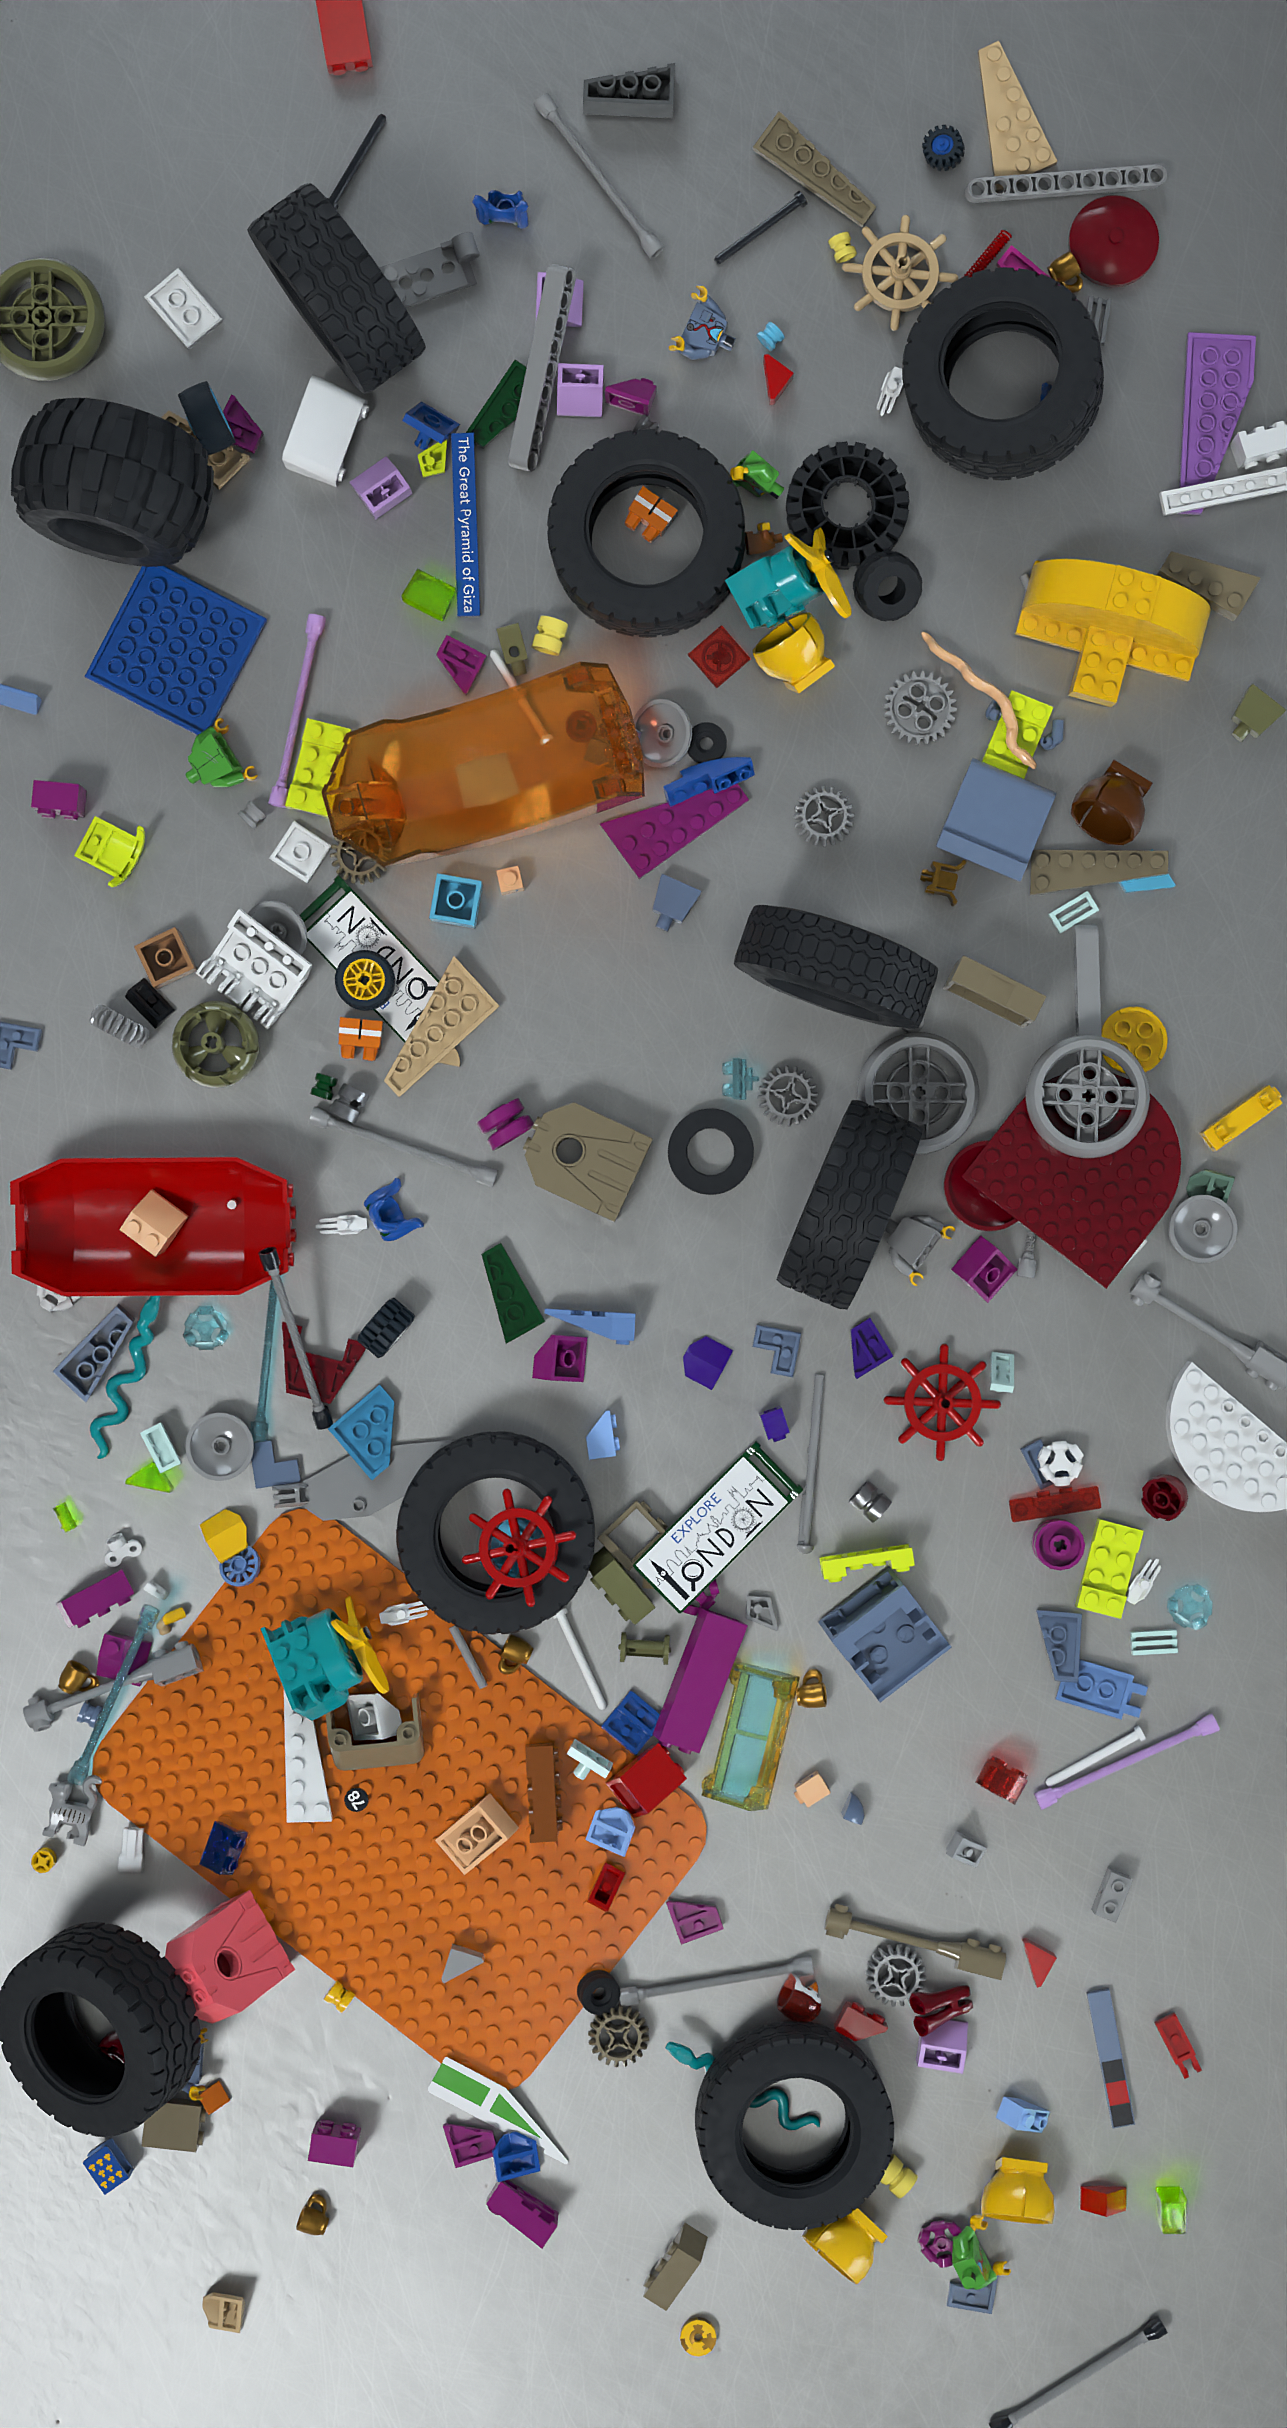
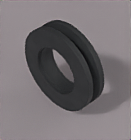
M707 1108L690 1113L674 1128L668 1144V1161L675 1177L686 1188L705 1195L721 1194L735 1188L747 1176L754 1157L753 1140L747 1127L735 1115L721 1109ZM704 1129H717L724 1132L734 1146V1157L731 1165L717 1175H705L698 1172L688 1159L687 1147L690 1139L697 1132Z

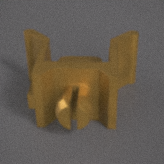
M963 860L957 866L933 861L930 867L934 872L923 869L921 872L923 875L920 876V880L931 882V885L926 887L925 893L946 896L950 900L951 906H955L958 902L952 892L946 890H955L958 875L951 872H958L964 868L967 863L966 860Z

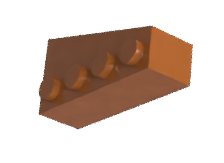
M553 1742L526 1744L527 1792L530 1804L528 1814L529 1824L531 1825L530 1843L558 1841L559 1831H563L562 1817H558L557 1808H561V1794H556V1785H560V1773L555 1771V1762H559L558 1748H554Z

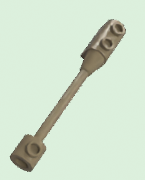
M835 1904L834 1908L829 1907L824 1929L827 1930L826 1935L844 1939V1935L848 1934L849 1929L936 1951L940 1955L956 1960L955 1969L1002 1980L1006 1953L1001 1952L1002 1947L989 1944L988 1948L981 1947L980 1941L967 1938L966 1942L961 1943L934 1942L851 1920L852 1913L848 1912L849 1907Z

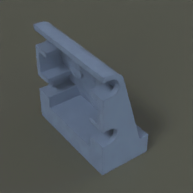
M972 757L970 766L937 839L936 847L1021 881L1055 799L1056 792Z
M890 1566L818 1621L832 1643L850 1663L880 1703L952 1648Z

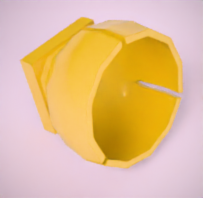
M810 612L801 613L788 620L796 631L786 621L769 632L753 649V656L760 668L767 675L783 680L787 689L796 693L802 692L835 667L831 659L824 657V634L817 619Z
M1006 2157L998 2159L995 2162V2171L998 2172L984 2188L981 2200L982 2215L1011 2222L1053 2224L1055 2215L1054 2195L1043 2178L1044 2174L1047 2173L1048 2163Z
M858 2208L856 2210L851 2209L852 2212L842 2219L837 2218L838 2221L828 2225L823 2223L821 2224L822 2227L806 2228L802 2234V2238L816 2252L818 2251L822 2258L856 2285L867 2275L873 2264L874 2243L876 2241L883 2243L888 2237Z

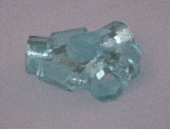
M198 1306L193 1313L190 1312L184 1323L185 1331L182 1335L189 1347H197L199 1351L214 1350V1347L223 1346L229 1336L226 1327L228 1323L222 1313H218L213 1306ZM198 1315H213L210 1321H201ZM216 1328H220L221 1330L214 1342L211 1339L212 1333ZM191 1329H196L199 1332L201 1337V1340L199 1342L192 1333Z
M1187 1584L1175 1590V1594L1168 1598L1167 1612L1172 1615L1173 1621L1183 1628L1189 1627L1198 1630L1208 1624L1209 1615H1212L1213 1601L1210 1600L1209 1591L1199 1584L1188 1586ZM1192 1591L1203 1597L1204 1600L1202 1602L1194 1600L1191 1597ZM1178 1599H1181L1183 1602V1608L1180 1613H1177ZM1201 1612L1203 1616L1190 1622V1617L1195 1613Z

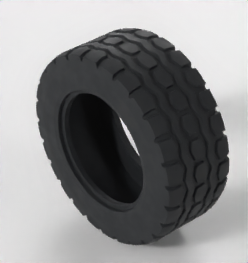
M312 183L301 185L285 199H282L270 208L271 210L266 211L261 217L250 224L247 229L248 234L277 282L320 343L350 381L363 394L372 392L379 385H382L402 370V367H406L412 360L421 356L426 349L424 340L403 303L363 244L316 186Z
M1003 267L995 268V271L992 272L990 269L972 273L970 278L968 276L960 278L950 284L951 287L949 289L946 287L932 299L931 304L928 303L917 318L918 322L913 324L907 338L908 344L905 345L902 361L904 365L902 368V380L913 422L922 440L929 448H932V452L944 463L949 462V466L964 474L969 472L970 476L981 479H989L990 477L993 480L1002 481L1011 480L1012 477H1016V479L1034 475L1036 471L1039 473L1056 465V461H1062L1075 450L1074 446H1078L1089 432V427L1093 425L1097 417L1098 406L1101 404L1103 397L1104 371L1099 336L1095 324L1090 319V314L1082 302L1076 300V296L1064 285L1059 286L1056 280L1046 275L1040 274L1039 276L1037 272L1019 268L1018 271H1014V268ZM1010 331L1024 333L1040 340L1052 351L1059 363V367L1051 390L1037 406L1019 416L1007 419H988L977 416L964 409L949 391L951 374L959 357L974 342L990 334Z
M637 429V432H632V430L614 434L613 438L606 437L593 444L592 449H586L574 460L575 463L570 465L561 477V483L557 485L553 493L552 505L549 508L547 521V536L552 561L558 579L571 601L577 605V608L583 614L595 620V623L632 637L639 635L642 638L657 637V635H662L663 637L679 633V630L689 629L700 623L701 619L711 615L729 595L730 589L725 580L741 570L745 552L744 510L738 489L723 464H720L706 448H701L700 444L685 436L679 437V434L661 430L656 432L655 429ZM641 485L662 486L683 496L696 510L703 527L702 541L692 562L677 576L661 583L649 585L634 584L616 577L600 563L592 548L593 528L603 507L620 492Z
M851 1101L835 1134L782 1261L776 1279L781 1285L804 1293L823 1303L831 1304L835 1308L845 1310L849 1308L874 1257L911 1168L923 1133V1129L910 1121L907 1122L906 1119L896 1117V1115L882 1109L879 1111V1108L872 1105L868 1106L863 1101Z
M490 1431L465 1436L451 1442V1444L438 1450L421 1466L409 1484L400 1506L397 1519L396 1544L399 1562L408 1584L413 1592L418 1595L417 1597L429 1610L434 1611L435 1615L448 1623L455 1624L456 1627L463 1630L478 1631L480 1634L496 1635V1633L511 1634L523 1629L533 1628L541 1624L542 1621L550 1619L572 1600L579 1587L583 1584L592 1562L595 1545V1523L586 1488L568 1461L548 1445L529 1436L505 1431ZM487 1478H504L525 1485L536 1493L541 1500L545 1496H550L552 1503L547 1510L550 1514L555 1533L559 1534L567 1531H574L576 1533L574 1540L558 1543V1555L554 1565L567 1573L569 1580L562 1582L549 1573L543 1580L532 1585L535 1605L533 1607L527 1606L523 1587L515 1588L501 1585L494 1598L487 1599L485 1594L490 1585L476 1582L458 1571L448 1559L440 1537L442 1513L452 1497L465 1486ZM539 1566L531 1574L539 1569Z
M89 1922L64 1929L20 1961L10 1971L0 1990V2041L3 2042L1 2048L6 2061L11 2063L9 2068L18 2082H22V2089L32 2101L36 2100L37 2106L47 2115H54V2120L68 2128L72 2126L74 2131L97 2137L116 2136L139 2127L187 2085L197 2065L201 2047V2038L199 2037L200 2024L198 2017L195 2016L196 2008L191 1995L186 1994L188 1989L180 1975H175V1968L165 1956L162 1958L159 1956L160 1951L148 1941L143 1942L142 1937L130 1930L124 1931L123 1927L114 1924ZM72 1994L78 1995L92 2003L108 2019L120 2039L125 2063L110 2058L89 2039L75 2014Z

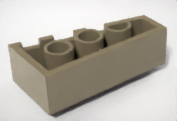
M1173 551L1169 553L1156 575L1195 592L1208 602L1212 610L1232 622L1239 616L1261 578Z

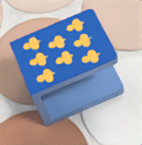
M109 2138L89 2152L88 2158L83 2161V2165L104 2195L129 2179L134 2170L112 2138Z

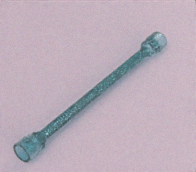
M270 1280L269 1285L270 1296H268V1313L266 1314L268 1316H266L267 1325H265L264 1334L265 1345H263V1362L261 1363L263 1365H261L262 1374H260L259 1403H257L254 1422L251 1421L250 1426L254 1441H267L269 1423H266L264 1411H266V1394L268 1393L266 1391H268L267 1382H269V1365L271 1364L269 1362H271V1345L273 1344L272 1333H274V1316L276 1315L274 1313H276L275 1304H277V1294L272 1280Z
M144 1604L139 1613L137 1632L87 1742L88 1744L82 1756L74 1762L73 1767L70 1769L67 1779L73 1784L81 1786L87 1778L89 1759L108 1720L107 1718L118 1697L117 1695H119L126 1679L125 1677H127L132 1662L135 1659L142 1643L141 1641L145 1633L152 1629L160 1614V1611L151 1605Z

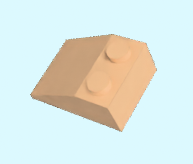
M489 1793L435 1841L465 1875L507 1841L519 1827Z

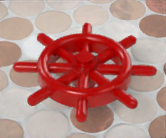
M945 1343L940 1346L939 1364L930 1365L920 1371L909 1359L903 1358L901 1365L912 1376L904 1396H886L883 1400L886 1405H904V1411L911 1426L898 1437L899 1443H906L918 1432L924 1437L936 1441V1459L938 1461L945 1459V1441L955 1440L965 1434L976 1446H983V1439L973 1429L979 1418L981 1408L999 1409L1001 1407L999 1400L981 1399L980 1390L974 1380L986 1368V1362L980 1361L968 1373L959 1367L949 1365V1346ZM939 1374L938 1391L926 1378ZM948 1374L958 1377L960 1380L947 1391ZM920 1385L931 1397H914ZM967 1386L971 1399L954 1398ZM914 1406H931L922 1416L917 1418ZM953 1407L971 1408L966 1420ZM937 1414V1431L924 1426ZM946 1414L959 1427L946 1431Z
M504 1489L502 1495L506 1510L496 1514L488 1522L475 1513L469 1515V1520L483 1529L479 1540V1552L463 1556L462 1562L464 1564H471L481 1561L486 1572L494 1579L485 1594L487 1599H493L502 1584L515 1588L523 1587L526 1604L529 1607H533L535 1605L532 1585L543 1580L549 1573L562 1582L569 1580V1575L554 1565L558 1555V1543L574 1540L576 1533L574 1531L555 1533L552 1525L544 1517L552 1503L550 1496H545L537 1510L533 1511L526 1508H515L511 1490ZM517 1517L530 1520L522 1534H520ZM507 1520L512 1537L498 1529ZM538 1526L544 1537L529 1540ZM495 1537L503 1542V1547L491 1549L492 1538ZM546 1546L545 1559L531 1549ZM507 1555L506 1561L501 1569H499L493 1558ZM526 1558L539 1566V1569L529 1575ZM516 1560L521 1578L508 1575Z

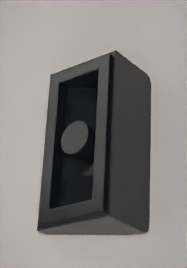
M145 978L130 988L125 995V998L155 1029L175 1012V1009Z

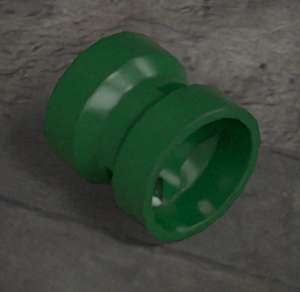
M316 1073L315 1081L317 1083L312 1087L310 1094L332 1101L334 1095L332 1087L337 1085L338 1079Z

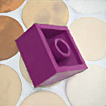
M980 1236L951 1270L983 1300L989 1303L1017 1271V1268L997 1247Z

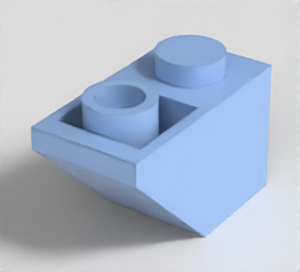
M606 1410L586 1436L589 1460L616 1456V1451L620 1450L619 1438L614 1437L613 1428H617L615 1414L611 1415L610 1410Z
M1004 2096L996 2118L1015 2130L1042 2133L1047 2125L1050 2111L1018 2098Z

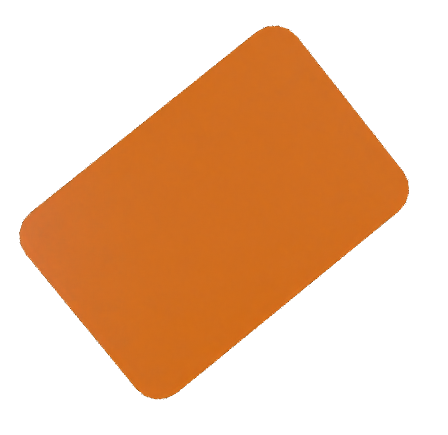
M303 1508L283 1513L266 1528L252 1546L261 1560L260 1571L254 1581L243 1587L232 1586L224 1582L178 1641V1643L188 1641L189 1645H195L204 1671L162 1687L155 1684L154 1680L147 1681L101 1740L93 1756L92 1775L99 1776L102 1779L101 1784H95L97 1791L109 1805L137 1827L144 1828L146 1834L228 1898H234L250 1890L266 1921L278 1937L333 1980L340 1982L347 1991L353 1992L356 1998L442 2064L444 2058L448 2057L507 2088V2090L516 2088L534 2072L582 2010L583 2005L578 1999L577 1987L583 1976L594 1970H603L608 1973L613 1970L698 1860L705 1846L707 1827L701 1808L686 1792L678 1787L649 1814L637 1818L631 1816L635 1830L625 1857L586 1841L585 1839L595 1811L613 1807L626 1810L606 1785V1782L638 1757V1755H633L603 1730L600 1725L520 1664L516 1672L506 1675L501 1673L498 1669V1663L502 1658L500 1656L502 1649L483 1634L478 1633V1631L471 1632L459 1628L488 1684L482 1689H479L449 1631V1628L455 1624L442 1620L431 1609L411 1613L410 1616L427 1612V1615L409 1620L407 1623L394 1626L381 1624L379 1613L385 1611L387 1607L420 1601L417 1597L418 1595L413 1592L408 1584L405 1573L336 1520L323 1521ZM254 1564V1565H250L249 1567H251V1568L254 1569V1568H255V1564ZM351 1596L355 1615L361 1628L367 1626L371 1632L372 1639H369L368 1642L376 1653L377 1659L385 1673L389 1684V1691L384 1694L379 1692L363 1669V1680L348 1689L349 1695L380 1694L399 1710L403 1723L414 1721L412 1697L414 1694L419 1693L424 1756L421 1761L415 1764L347 1771L340 1770L333 1762L328 1743L325 1714L315 1719L314 1722L331 1806L332 1821L287 1823L284 1688L261 1628L266 1627L273 1631L281 1627V1622L284 1620L291 1622L302 1616L309 1618L327 1608L332 1609L342 1622L348 1625L345 1598ZM423 1604L415 1607H410L409 1610L424 1607L425 1605ZM507 1659L504 1661L507 1666H515L517 1664ZM347 1702L334 1709L336 1728L346 1729L350 1733L352 1746L397 1741V1735L379 1740H354ZM574 1739L613 1762L606 1778L593 1770H590L584 1780L574 1775L573 1771L579 1764V1761L567 1754ZM553 1742L554 1748H558L559 1762H555V1771L560 1773V1785H556V1794H561V1808H557L558 1817H562L563 1831H559L558 1841L530 1843L531 1825L529 1824L528 1814L530 1804L527 1792L528 1779L525 1747L526 1744ZM353 1788L364 1790L368 1796L366 1808L359 1812L349 1810L344 1802L346 1793ZM490 1793L519 1829L507 1841L464 1875L435 1840ZM605 1862L625 1872L608 1912L587 1902L589 1892L594 1886ZM452 1944L484 1954L485 1960L482 1964L445 1983L442 1982V1975Z

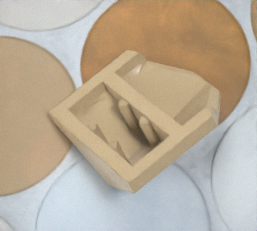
M215 2292L203 2296L202 2308L208 2319L209 2328L240 2333L245 2308L244 2298Z

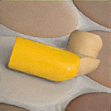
M180 1607L170 1611L158 1621L156 1629H159L160 1635L163 1636L170 1633L171 1628L169 1624L186 1617L184 1609Z

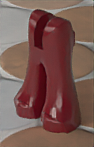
M961 1985L933 1993H911L909 1998L910 2006L914 2013L919 2014L915 2016L913 2021L919 2036H926L948 2020L968 2013L973 2008L972 2000L961 1999L971 1995L970 1987L968 1985Z

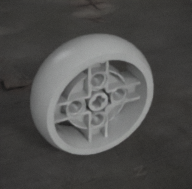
M910 1032L885 1041L868 1057L859 1076L857 1100L867 1103L868 1106L886 1104L891 1114L920 1126L923 1129V1133L916 1154H928L950 1146L967 1131L978 1108L979 1084L972 1063L954 1043L935 1034ZM907 1049V1061L897 1066L891 1072L886 1082H874L882 1065L896 1053ZM930 1050L941 1054L952 1063L962 1083H950L946 1073L938 1065L930 1062ZM916 1064L924 1068V1074L920 1077L915 1076L912 1071L913 1066ZM892 1087H898L901 1090V1097L899 1099H893L890 1096L889 1091ZM917 1087H920V1091L924 1092V1095L920 1096L919 1099L912 1095V1091H915ZM942 1087L946 1090L947 1095L945 1099L941 1100L935 1096L936 1088ZM950 1104H962L960 1112L953 1123L941 1133L929 1137V1125L942 1118ZM914 1110H921L923 1112L924 1118L921 1122L913 1120L912 1113Z
M1074 1036L1054 1044L1037 1060L1027 1082L1026 1105L1034 1128L1050 1146L1074 1157L1097 1158L1120 1150L1138 1134L1145 1122L1149 1109L1150 1091L1143 1067L1127 1048L1101 1036ZM1078 1052V1063L1065 1070L1056 1083H1044L1047 1074L1059 1060ZM1101 1054L1111 1058L1121 1066L1129 1078L1131 1087H1120L1115 1075L1101 1065ZM1085 1068H1091L1094 1071L1093 1079L1089 1080L1084 1077L1083 1070ZM1060 1090L1069 1091L1071 1096L1069 1101L1060 1099ZM1087 1091L1090 1092L1089 1095H1093L1089 1102H1085L1086 1098H1082V1095ZM1107 1092H1113L1116 1095L1115 1103L1111 1104L1106 1101L1105 1094ZM1044 1106H1055L1062 1120L1075 1128L1074 1139L1065 1136L1054 1127L1047 1117ZM1119 1110H1131L1129 1118L1119 1131L1104 1140L1098 1141V1129L1108 1125L1116 1117ZM1087 1113L1091 1115L1093 1120L1091 1125L1082 1123V1114Z

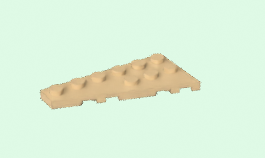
M997 41L978 50L994 176L1039 173L1056 165L1057 159L1000 42ZM995 184L996 193L1004 190L1002 185Z
M453 956L384 1079V1082L398 1097L404 1094L499 1007L495 1000L455 956Z

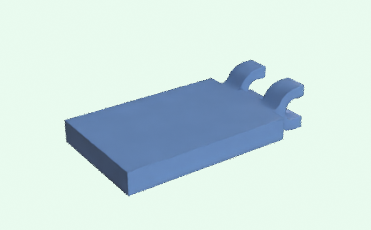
M1079 1659L1078 1683L1060 1681L1055 1699L1121 1720L1123 1713L1139 1718L1142 1709L1129 1704L1132 1692L1146 1696L1148 1687L1147 1685L1133 1682L1134 1675Z

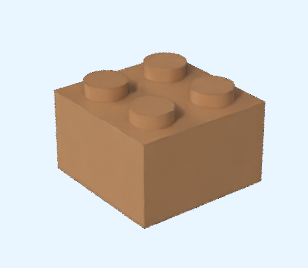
M176 927L134 946L153 988L157 990L198 970L179 929Z

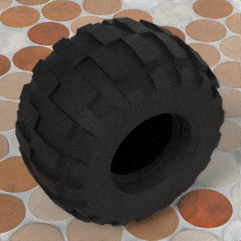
M63 398L45 403L37 415L31 416L22 432L11 470V496H14V502L17 504L16 513L19 514V518L37 533L55 543L103 560L134 566L157 567L178 563L185 553L195 548L204 530L212 500L214 471L212 466L207 465L208 453L202 447V444L182 428L163 418L137 408L110 401L91 398Z

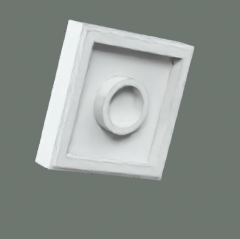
M294 821L269 859L308 884L330 851L331 845Z

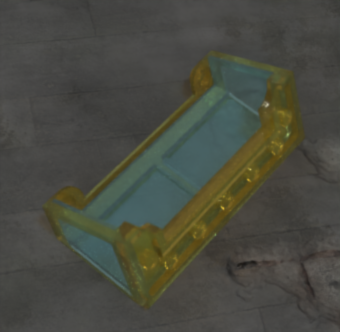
M734 1663L729 1674L730 1682L734 1685L721 1742L713 1773H710L702 1781L703 1791L701 1796L747 1811L766 1810L769 1807L800 1677L747 1663Z

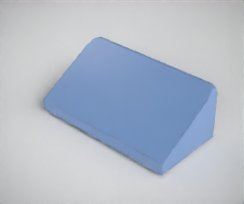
M0 684V705L37 715L41 704V698L38 695Z

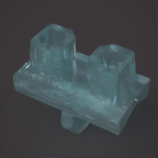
M733 1058V1061L722 1064L723 1075H733V1084H723L722 1095L736 1100H746V1090H753V1082H758L759 1077L753 1076V1068H746V1059Z

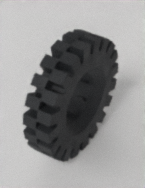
M847 441L836 442L834 447H829L828 444L819 448L815 455L811 453L803 461L802 466L798 467L795 471L791 484H789L786 498V520L789 530H792L793 535L803 543L812 547L815 530L822 528L826 549L830 550L834 557V561L830 564L836 565L838 569L849 570L851 566H856L858 569L861 563L872 554L885 550L891 551L902 535L909 513V491H906V481L903 474H899L896 470L897 465L891 458L885 459L883 457L884 452L875 447L872 450L867 449L866 444L855 442V445H848ZM841 483H853L854 486L862 487L867 492L866 497L871 500L872 510H868L867 513L869 517L860 525L856 523L854 527H842L840 523L839 525L833 523L828 518L829 513L828 511L825 512L823 506V499L828 498L826 493L835 485L839 487Z

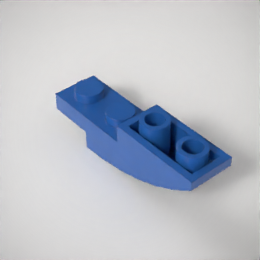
M730 757L703 762L681 770V778L663 786L666 800L669 806L672 807L710 788L716 794L741 781L747 780L755 775L753 763L750 757Z

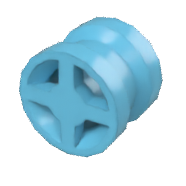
M768 322L766 329L756 334L761 344L769 351H773L775 344L785 339L782 331L772 322Z

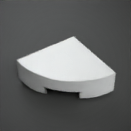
M153 1580L144 1587L145 1591L161 1600H165L170 1594L169 1591Z

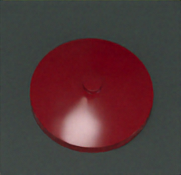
M1104 196L1091 201L1077 214L1070 228L1068 248L1079 265L1080 274L1087 280L1104 287H1123L1139 280L1152 266L1159 248V232L1154 218L1139 202L1124 196Z
M990 1140L976 1142L962 1149L951 1160L944 1177V1195L951 1212L963 1224L980 1231H998L1018 1222L961 1178Z

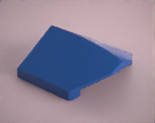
M518 2132L504 2134L492 2150L497 2182L541 2171L536 2140Z

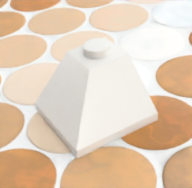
M378 1693L349 1695L347 1706L354 1740H379L397 1735V1729L402 1724L400 1712L397 1708Z

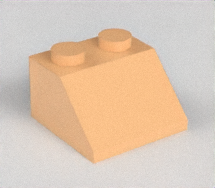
M152 1189L131 1211L120 1230L156 1257L166 1251L189 1216Z

